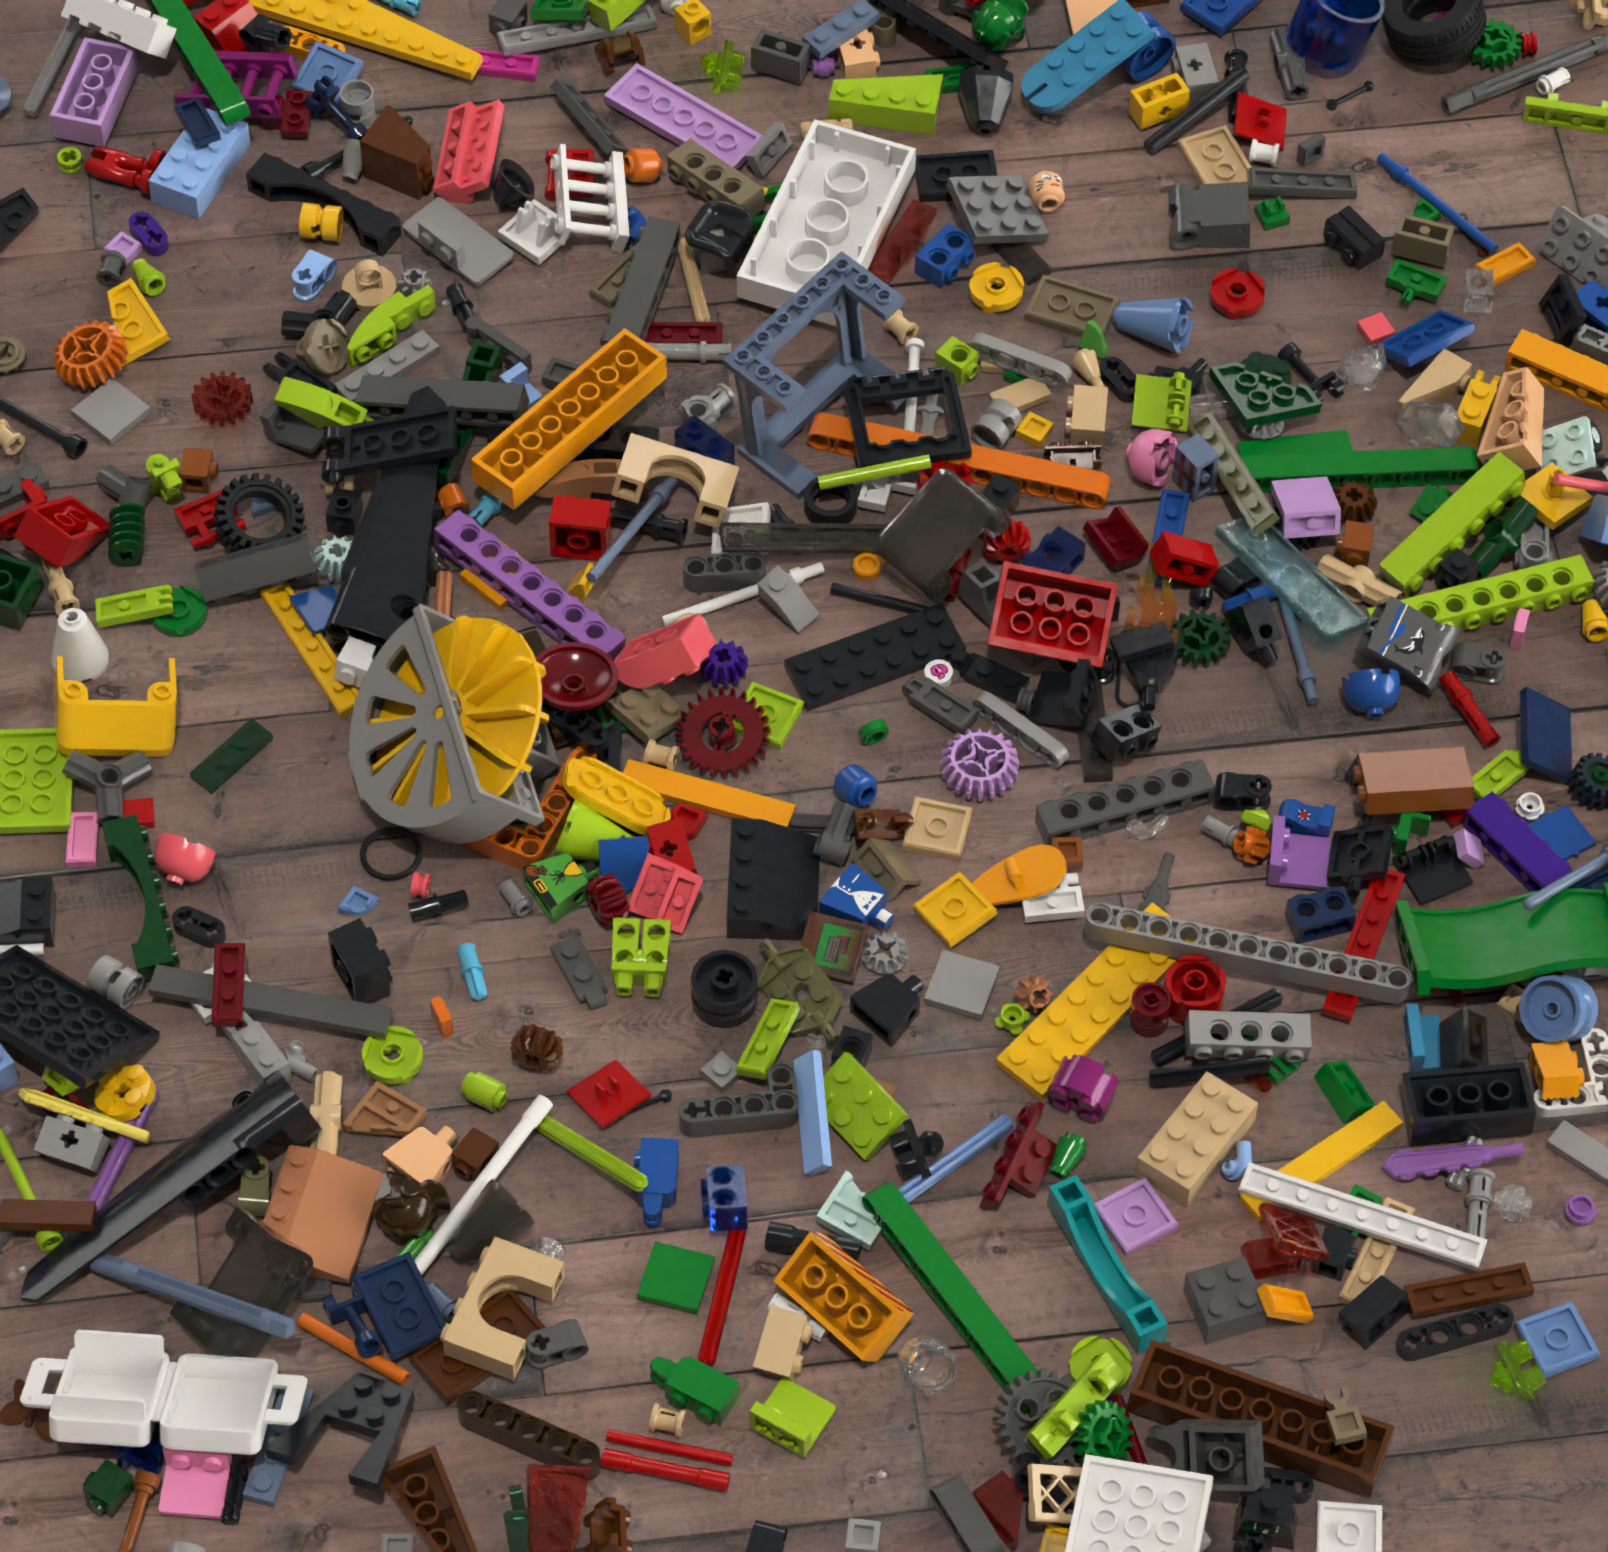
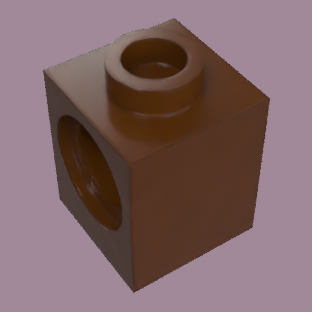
M473 1126L451 1153L455 1173L463 1179L467 1180L469 1178L475 1181L499 1150V1142Z

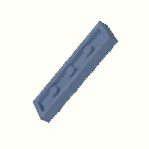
M306 1388L297 1421L309 1412L315 1397L314 1390ZM281 1389L274 1407L275 1410H281L286 1389ZM268 1424L262 1448L257 1453L243 1491V1500L275 1507L290 1465L267 1458L265 1448L292 1425Z

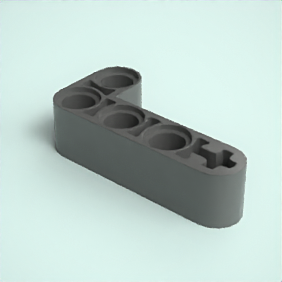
M776 1063L768 1070L767 1091L685 1100L679 1107L680 1131L687 1137L697 1138L792 1127L798 1120V1092L795 1072L786 1063ZM777 1081H785L786 1083H784V1084H778V1083H776V1082H777ZM788 1107V1108H790V1109H789V1110H781V1109H779V1108ZM757 1110L759 1113L753 1114L749 1111ZM721 1113L728 1114V1116L721 1117L718 1115Z

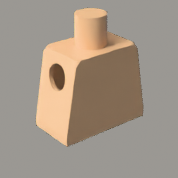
M444 1126L436 1135L424 1127H418L382 1154L384 1170L387 1172H402L409 1176L410 1180L418 1183L431 1179L442 1184L453 1169L451 1156L453 1149L450 1146L458 1137L448 1126Z

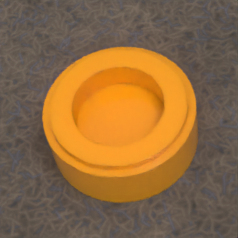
M862 553L855 557L853 560V574L857 579L869 582L880 576L881 561L876 555Z

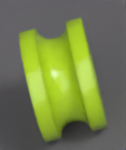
M66 147L58 152L57 161L60 171L66 174H74L81 170L83 162L81 152L77 148Z

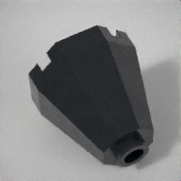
M979 65L960 72L959 94L971 129L981 135H989L993 131L998 130L1012 96L1013 73L999 66H990V71H985L983 66Z

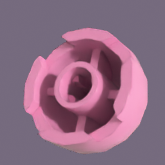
M1161 429L1146 430L1141 432L1134 439L1133 443L1128 445L1126 458L1128 459L1132 474L1138 480L1157 487L1165 485L1171 475L1166 473L1170 462L1174 463L1176 446L1178 445L1177 438L1171 436L1172 432Z

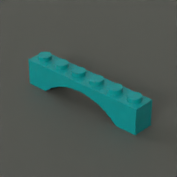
M1077 1174L1049 1186L1048 1207L1136 1353L1139 1354L1148 1350L1151 1340L1160 1343L1165 1342L1168 1323L1154 1300L1137 1285L1120 1261L1104 1231L1093 1201Z

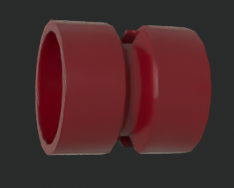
M1148 982L1141 984L1134 990L1129 1022L1136 1034L1142 1037L1153 1038L1163 1034L1167 1029L1171 996L1166 987L1159 983Z

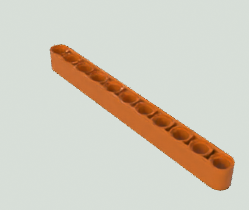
M817 413L814 416L807 437V443L818 450L857 458L849 418L830 413ZM865 421L869 442H876L878 445L890 444L891 440L904 439L910 442L917 441L922 436H931ZM970 444L972 449L971 458L948 461V465L960 466L961 462L968 465L973 483L987 486L994 473L1020 483V493L1092 509L1104 507L1112 482L1107 474L1100 471Z

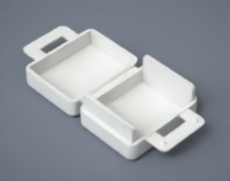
M77 1330L74 1335L75 1347L70 1350L68 1359L38 1358L32 1362L20 1396V1402L28 1408L50 1409L49 1434L57 1442L144 1447L150 1443L156 1422L160 1421V1443L166 1449L254 1455L262 1448L268 1424L293 1425L297 1422L308 1380L301 1375L278 1374V1364L272 1359L184 1354L179 1357L177 1363L169 1362V1355L164 1352V1337L161 1335ZM48 1373L62 1374L56 1394H42ZM277 1389H286L281 1410L272 1409Z

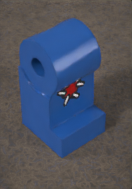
M1285 799L1280 805L1278 816H1286L1285 828L1290 829V834L1329 838L1336 806L1324 804L1323 808L1304 804L1295 799Z

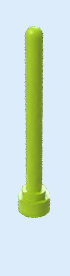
M0 1129V1153L24 1200H37L5 1132ZM36 1231L35 1240L41 1251L48 1252L63 1241V1237L60 1231Z

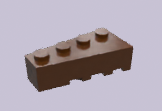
M435 1445L389 1465L386 1475L383 1474L380 1483L431 1552H478Z

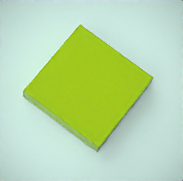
M752 681L746 690V702L755 697L757 700L755 709L760 705L764 707V713L761 717L767 715L769 722L763 727L769 726L771 728V733L764 736L770 740V744L767 746L781 750L805 707V701ZM733 718L736 733L744 737L742 723Z

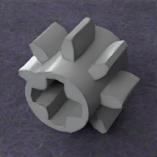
M415 268L402 272V280L397 281L398 291L402 292L405 298L426 285L432 288L431 279H427V271L422 272Z

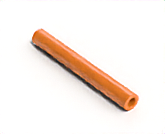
M306 1312L300 1316L297 1326L397 1384L404 1386L408 1382L411 1375L409 1371L378 1353L369 1358L360 1356L353 1339Z

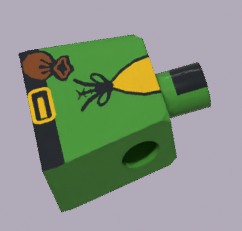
M567 853L522 867L524 885L551 924L556 923L588 900L585 893L588 880L599 875L598 869L591 859L577 866L570 854Z

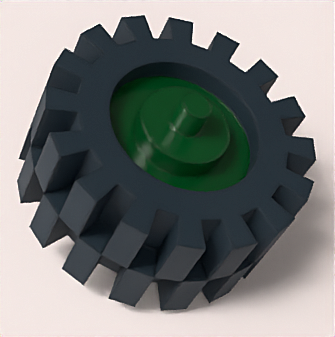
M1593 752L1588 753L1587 756L1584 755L1580 758L1570 773L1568 779L1570 781L1569 789H1575L1572 793L1573 796H1580L1579 802L1582 804L1585 801L1589 802L1588 807L1593 808L1595 804L1597 809H1603L1604 805L1608 808V755L1604 759L1602 758V753H1597L1596 756H1594Z

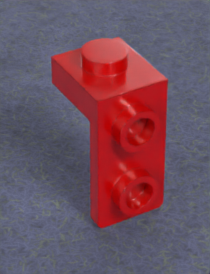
M30 478L20 482L23 500L27 505L0 517V541L14 537L29 507L40 505L47 501V496L42 487H36Z

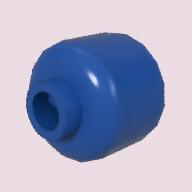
M857 764L848 765L837 773L834 781V792L845 803L855 808H860L870 804L876 797L877 781L872 774Z

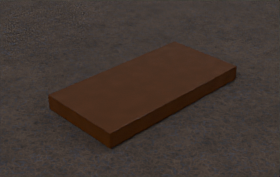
M513 1290L502 1291L485 1303L480 1310L481 1317L490 1326L526 1339V1341L529 1334L533 1331L546 1328ZM440 1340L421 1348L409 1357V1363L447 1407L458 1400L462 1393L472 1390L494 1374L444 1355L443 1342Z

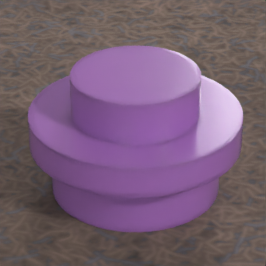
M1575 1195L1566 1202V1217L1575 1224H1588L1595 1218L1596 1205L1587 1195Z

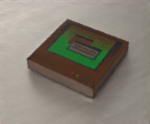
M810 911L801 946L809 950L829 979L854 984L869 926Z

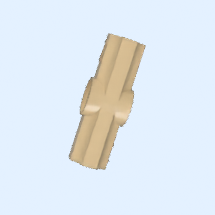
M1328 554L1322 557L1315 570L1314 577L1340 589L1342 595L1353 603L1364 601L1375 607L1379 600L1389 596H1393L1398 600L1402 597V591L1376 579V575L1368 567L1363 565L1352 567Z
M323 1071L322 1074L316 1075L314 1104L310 1106V1113L322 1130L311 1138L310 1148L321 1149L338 1156V1137L343 1127V1105L341 1104L343 1078L333 1071Z

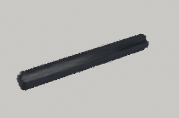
M1243 67L1236 69L1144 141L1146 151L1150 154L1156 153L1249 80L1247 70Z
M1272 988L1230 1011L1267 1012L1281 1005L1283 996L1277 988ZM1185 1034L1152 1050L1151 1059L1157 1067H1161L1186 1054ZM1211 1034L1214 1039L1221 1036L1219 1034Z

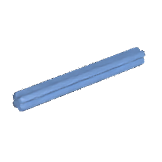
M1002 1114L929 1165L932 1176L922 1178L921 1172H919L897 1189L909 1203L1013 1130V1121L1008 1115Z

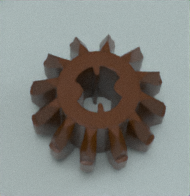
M1354 479L1350 484L1342 480L1339 487H1334L1333 492L1341 508L1340 525L1346 523V520L1362 523L1372 520L1377 508V497H1374V488H1367L1365 482L1360 485L1356 484Z
M533 1023L531 1026L522 1025L512 1038L511 1058L517 1060L519 1066L528 1067V1070L535 1069L539 1073L543 1070L551 1071L561 1059L563 1053L562 1039L555 1036V1031L545 1029V1026L541 1028Z

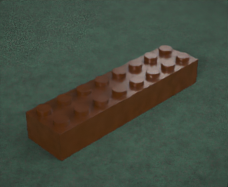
M1151 1340L1130 1391L1128 1403L1129 1411L1167 1425L1182 1419L1262 1420L1263 1456L1265 1460L1292 1470L1306 1472L1314 1478L1367 1497L1372 1495L1391 1444L1395 1427L1361 1414L1367 1431L1366 1439L1335 1446L1325 1418L1326 1412L1331 1410L1325 1406L1324 1401Z

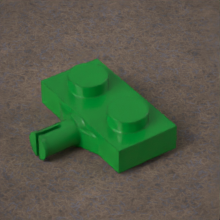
M1397 258L1386 277L1385 284L1402 290L1403 294L1398 302L1401 306L1405 302L1404 307H1408L1414 296L1436 303L1446 286L1448 277Z

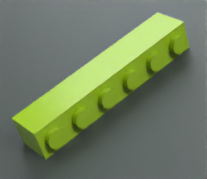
M1499 451L1379 564L1381 578L1392 587L1402 591V595L1405 598L1411 592L1418 591L1424 584L1425 579L1432 572L1436 573L1438 571L1439 563L1456 548L1461 550L1465 541L1472 534L1477 535L1489 518L1497 516L1503 510L1506 502L1512 497L1515 498L1521 494L1525 488L1524 471Z

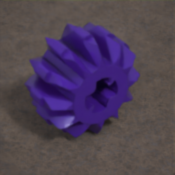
M720 639L717 645L714 644L709 651L710 655L700 664L699 670L702 673L704 682L711 681L713 687L722 684L726 689L728 683L737 686L739 678H745L748 658L744 655L742 646L735 647L733 640L728 644H724L723 640Z

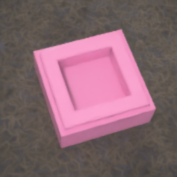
M1520 608L1517 612L1510 640L1512 648L1521 649L1530 610Z

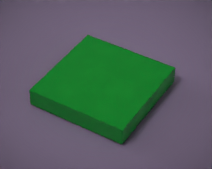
M655 1241L637 1292V1300L698 1315L715 1263V1256Z

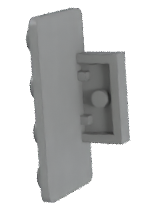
M441 197L435 198L402 225L403 231L475 286L481 285L514 258V253L511 249Z
M1565 206L1557 207L1538 244L1537 249L1539 253L1584 284L1593 279L1600 286L1608 290V218L1596 213L1581 218Z

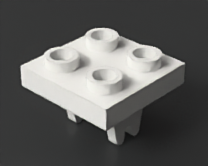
M535 199L531 202L526 201L525 207H519L517 214L498 230V238L540 265L561 246L559 245L558 233L554 231L557 214ZM570 232L567 240L575 233Z

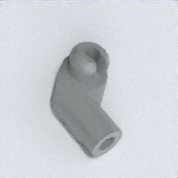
M299 1040L290 1041L288 1048L285 1050V1058L290 1063L291 1072L310 1082H314L319 1069L306 1063L305 1045Z

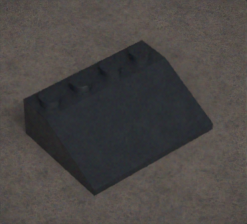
M732 818L726 919L727 938H769L770 940L802 941L810 911L818 913L820 857L813 854L818 836L762 819Z

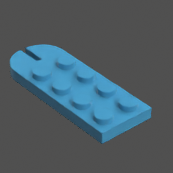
M1118 0L1026 71L1022 79L1021 88L1030 107L1033 108L1034 112L1040 114H1047L1063 108L1156 37L1154 31L1126 0Z

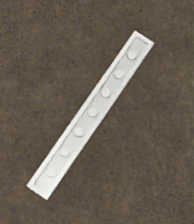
M1248 1162L1238 1190L1239 1194L1478 1271L1487 1245V1239Z

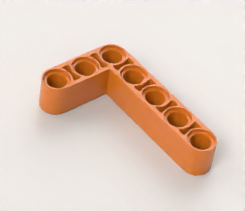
M581 746L571 752L540 803L545 820L538 826L528 823L525 830H521L508 824L486 838L465 843L466 846L474 852L523 871L522 867L548 859L559 841L575 800L565 790L561 781V772L567 762L576 757L575 759H580L582 756L597 759V755L587 752Z

